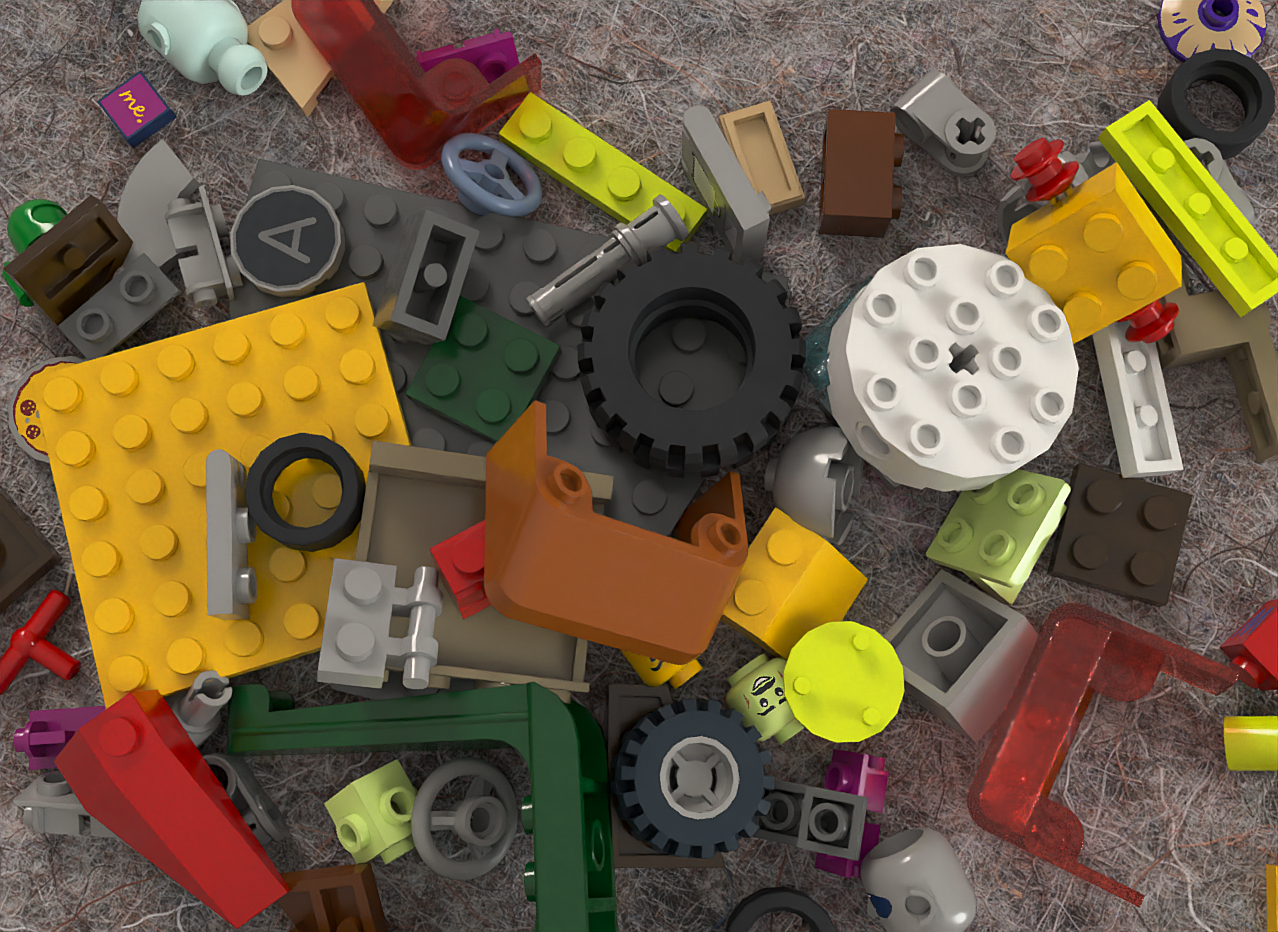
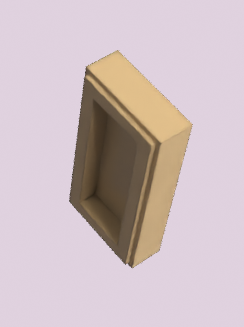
M771 100L720 115V130L756 194L763 191L772 207V211L768 215L803 205L805 196Z

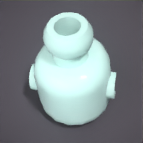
M141 1L137 16L141 35L152 49L184 77L199 84L212 83L219 80L225 90L242 96L251 94L261 86L268 72L267 62L260 50L247 44L248 26L234 1Z

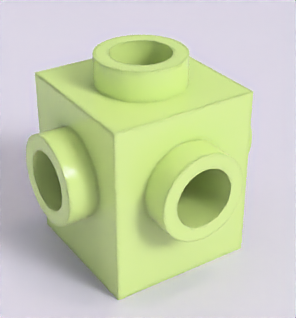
M398 759L351 782L324 803L336 825L339 841L352 854L356 864L367 863L380 855L385 865L415 848L411 830V816L418 790L412 786Z

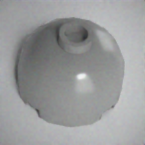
M813 427L801 431L786 443L779 459H770L765 473L766 492L773 493L774 508H778L790 516L794 522L815 532L830 544L841 545L849 533L855 516L854 513L844 511L849 506L852 493L856 496L860 495L864 459L855 452L841 428Z

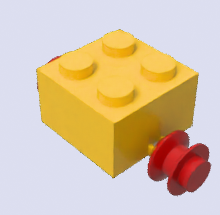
M1045 138L1033 141L1015 156L1014 161L1017 166L1011 172L1010 177L1014 181L1027 178L1030 182L1031 187L1025 195L1028 202L1049 200V203L1012 225L1005 254L1011 261L1020 266L1024 273V278L1047 291L1055 305L1064 313L1073 344L1114 322L1120 323L1125 321L1130 323L1125 332L1127 341H1143L1149 344L1160 340L1173 329L1175 325L1173 320L1179 313V307L1176 303L1168 302L1161 304L1159 300L1161 297L1182 287V260L1180 253L1117 162L1072 188L1071 184L1079 169V163L1077 161L1061 162L1058 155L1064 147V142L1061 139H1057L1048 143Z

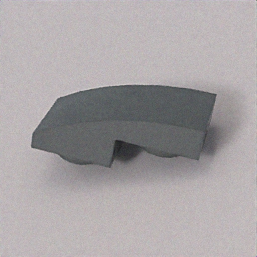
M774 779V790H765L763 800L771 803L766 816H757L754 823L759 829L752 837L792 845L804 850L859 860L868 797Z

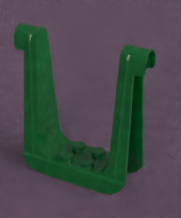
M536 682L295 709L294 697L287 691H269L262 684L232 687V695L228 700L227 755L251 757L516 748L527 763L531 779V796L524 797L521 816L526 835H533L534 862H528L525 866L524 889L527 900L529 902H536L534 932H618L608 749L603 729L588 708L572 699L570 704L564 703L559 695Z

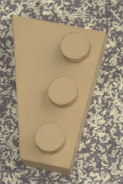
M283 0L248 25L247 44L261 51L267 62L268 70L308 118L318 104L316 97L330 78L336 80L346 66L344 59L361 37H367L394 0Z

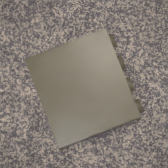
M373 440L355 561L397 566L395 587L405 589L412 587L417 568L424 566L435 568L429 548L485 520L486 457ZM581 471L592 491L593 512L603 515L604 505L611 500L614 476ZM439 577L438 589L443 592L442 613L435 618L433 638L439 645L436 665L430 668L429 684L427 687L450 689L451 678L475 681L474 689L536 682L559 695L561 700L567 704H570L571 693L589 692L590 683H583L588 640L507 618L492 605L463 620ZM391 616L389 637L403 639L408 636L410 618ZM385 666L383 682H388L389 671L404 672V668Z

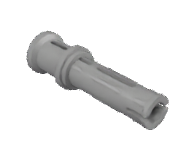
M659 194L653 199V206L627 225L620 222L614 226V231L611 232L612 238L602 244L597 250L571 266L545 287L540 288L525 298L546 328L550 327L551 324L575 306L577 307L594 295L604 282H611L617 277V269L630 259L635 261L637 266L640 267L647 263V251L661 246L665 247L675 239L683 241L689 236L680 215L663 195Z

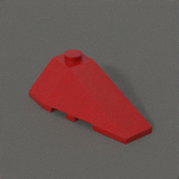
M158 689L128 693L79 728L54 760V763L87 813L236 929L291 891Z

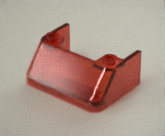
M374 0L291 1L294 17L301 30L394 159L406 168L423 169L429 167L441 159L443 146L451 137L462 133H479L520 105L530 92L536 94L541 90L542 62L536 53L490 84L475 65L464 59L452 58L444 60L425 73Z
M1066 603L1058 606L1048 615L969 788L967 810L972 821L981 830L1036 861L1126 906L1140 908L1145 895L1076 862L1084 843L1082 824L1071 810L1048 799L1049 793L1094 692L1116 702H1134L1144 697L1151 690L1159 671L1218 696L1236 684L1240 672L1088 605Z

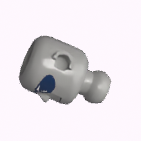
M918 827L898 833L873 847L865 855L861 863L860 878L868 894L867 914L869 917L880 918L886 932H965L973 922L977 912L975 891L952 846L938 830L929 827Z

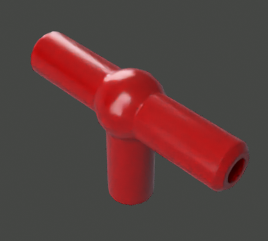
M57 589L50 590L25 626L18 628L12 634L10 646L0 658V695H4L30 658L65 681L72 680L78 674L81 662L45 639L71 603L70 597Z

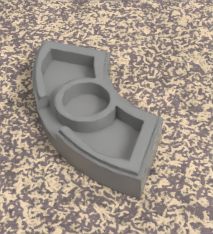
M163 139L142 157L132 171L121 196L117 221L133 241L124 261L126 267L145 253L166 274L179 264L178 259L187 258L185 252L176 254L169 225L165 219V214L169 211L168 203L179 198L188 199L200 185Z

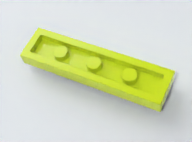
M531 92L498 133L502 143L511 147L550 176L626 225L653 206V199L659 194L663 195L680 215L689 233V236L683 241L675 239L664 247L665 250L680 253L681 243H688L707 217V208Z
M1150 100L1104 129L1097 139L1240 318L1278 293V257Z

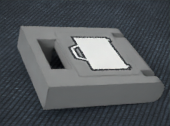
M703 105L693 106L683 114L682 168L703 206L707 208V213L725 246L733 250L732 258L734 262L743 265L749 257L756 261L763 257L770 221L768 213L772 211V207L763 191L756 194L710 110Z

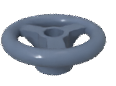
M476 133L455 135L443 146L441 159L444 171L452 184L457 188L459 200L470 211L482 216L493 212L508 217H521L532 213L540 205L542 200L541 182L531 165L511 147L494 138ZM463 150H477L490 154L489 160H482L478 163L458 158V155ZM506 164L522 180L526 189V196L509 180V174L504 169Z

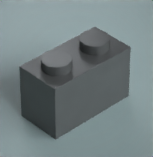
M427 209L407 219L373 326L423 345L445 341L480 231Z

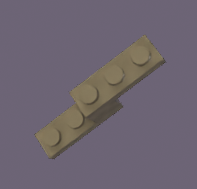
M1139 193L1140 197L1143 199L1151 213L1154 215V217L1156 218V220L1158 221V223L1163 228V230L1172 242V231L1168 228V226L1164 223V221L1160 218V216L1156 213V211L1152 208V206L1148 203L1144 196L1141 193ZM1182 262V287L1161 297L1159 300L1161 304L1173 302L1179 307V313L1173 320L1175 323L1173 329L1166 336L1155 342L1161 370L1226 357L1257 464L1278 460V353L1275 352L1269 332L1271 317L1268 306L1264 302L1240 318L1219 290L1188 296L1189 277L1186 266Z

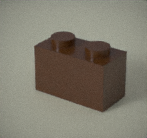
M828 109L822 138L818 234L884 238L891 219H899L902 207V186L893 185L894 167H901L904 134L895 133V112Z

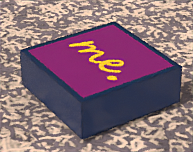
M141 70L97 101L133 148L177 118Z

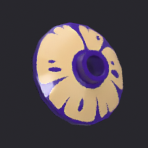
M1162 0L1157 15L1161 39L1169 52L1183 63L1195 53L1213 48L1236 50L1251 57L1262 45L1267 28L1265 10L1260 0ZM1212 9L1220 11L1225 17L1216 15Z

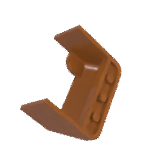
M535 400L486 454L484 588L492 606L505 617L675 665H684L691 662L708 648L748 557L740 474L729 471L685 510L677 524L679 540L594 513L592 491L581 470L564 460L547 455L546 404Z

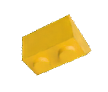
M775 507L748 548V557L720 620L775 657H782L787 660L791 649L808 631L828 622H841L868 579L827 540L815 532L800 526L790 516Z

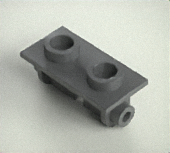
M143 253L57 327L88 361L110 355L168 303L174 302L173 299L181 291Z

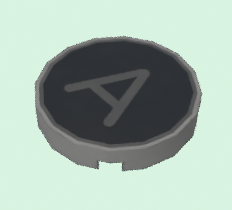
M295 185L271 187L253 196L238 212L230 232L231 255L241 274L262 292L282 298L304 296L316 290L315 286L321 284L326 278L329 280L335 274L345 252L344 228L331 204L315 191Z

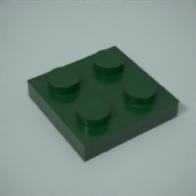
M460 296L445 341L433 343L405 395L411 401L496 444L537 399L562 353L561 346Z

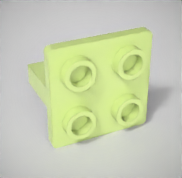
M1016 469L982 489L962 491L928 548L926 556L934 563L965 573L991 597L1012 605L1064 515L1067 507L1063 503L1070 493L1071 487L1062 479Z

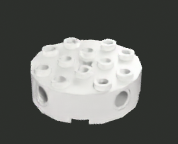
M963 244L916 248L879 269L869 284L856 294L832 327L827 354H829L827 370L830 380L827 391L832 415L855 452L892 481L921 490L928 487L942 492L952 490L959 492L984 488L1047 451L1072 414L1079 367L1069 325L1064 313L1055 305L1047 291L1024 278V273L1018 264L1004 256Z

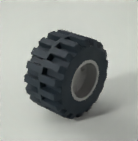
M696 698L667 704L643 715L634 722L636 725L632 730L624 733L619 741L622 747L619 754L613 755L610 767L615 769V781H609L611 795L616 794L619 806L615 807V810L620 820L628 822L631 827L628 831L637 840L645 841L649 844L650 849L659 853L683 858L705 859L713 858L719 852L729 853L740 847L737 842L739 839L751 838L759 829L754 821L757 816H766L771 805L770 802L763 800L765 790H774V776H766L764 764L772 762L769 749H759L756 741L762 735L755 726L745 727L741 723L744 718L743 714L734 708L730 710L721 709V702L709 699L703 702H696Z

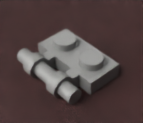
M334 558L316 682L381 689L385 666L404 668L403 685L410 689L426 688L429 684L430 668L436 665L439 645L433 638L435 618L440 616L443 606V592L438 589L439 571L433 567H419L415 570L412 587L408 589L396 588L397 566ZM391 616L410 618L408 636L403 639L389 637Z

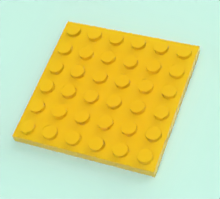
M365 282L30 377L106 709L130 692L158 689L165 698L188 691L199 674L205 671H217L220 677L226 676L231 678L321 651L334 558L355 561L361 521L354 532L336 546L315 552L290 549L263 533L256 524L254 543H248V567L254 568L257 577V598L255 603H249V619L222 620L209 616L207 607L206 459L212 451L217 449L224 450L245 466L248 476V471L259 453L277 439L298 433L323 435L341 445L352 456L363 471L367 484L373 440L412 446L379 328L373 326L376 315L369 289ZM310 458L295 461L281 472L274 483L272 492L274 508L282 520L292 526L308 528L320 525L333 516L340 505L342 485L340 477L334 468L324 461Z

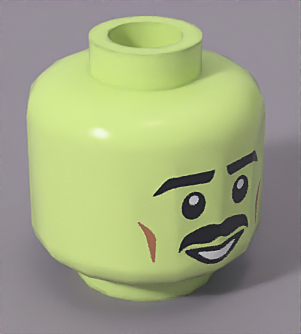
M766 653L756 657L727 679L732 688L728 691L725 701L729 709L734 708L744 715L741 723L745 727L755 726L762 737L756 742L765 741L774 736L781 745L805 727L794 718L784 696L783 671L787 660L782 657L770 660Z

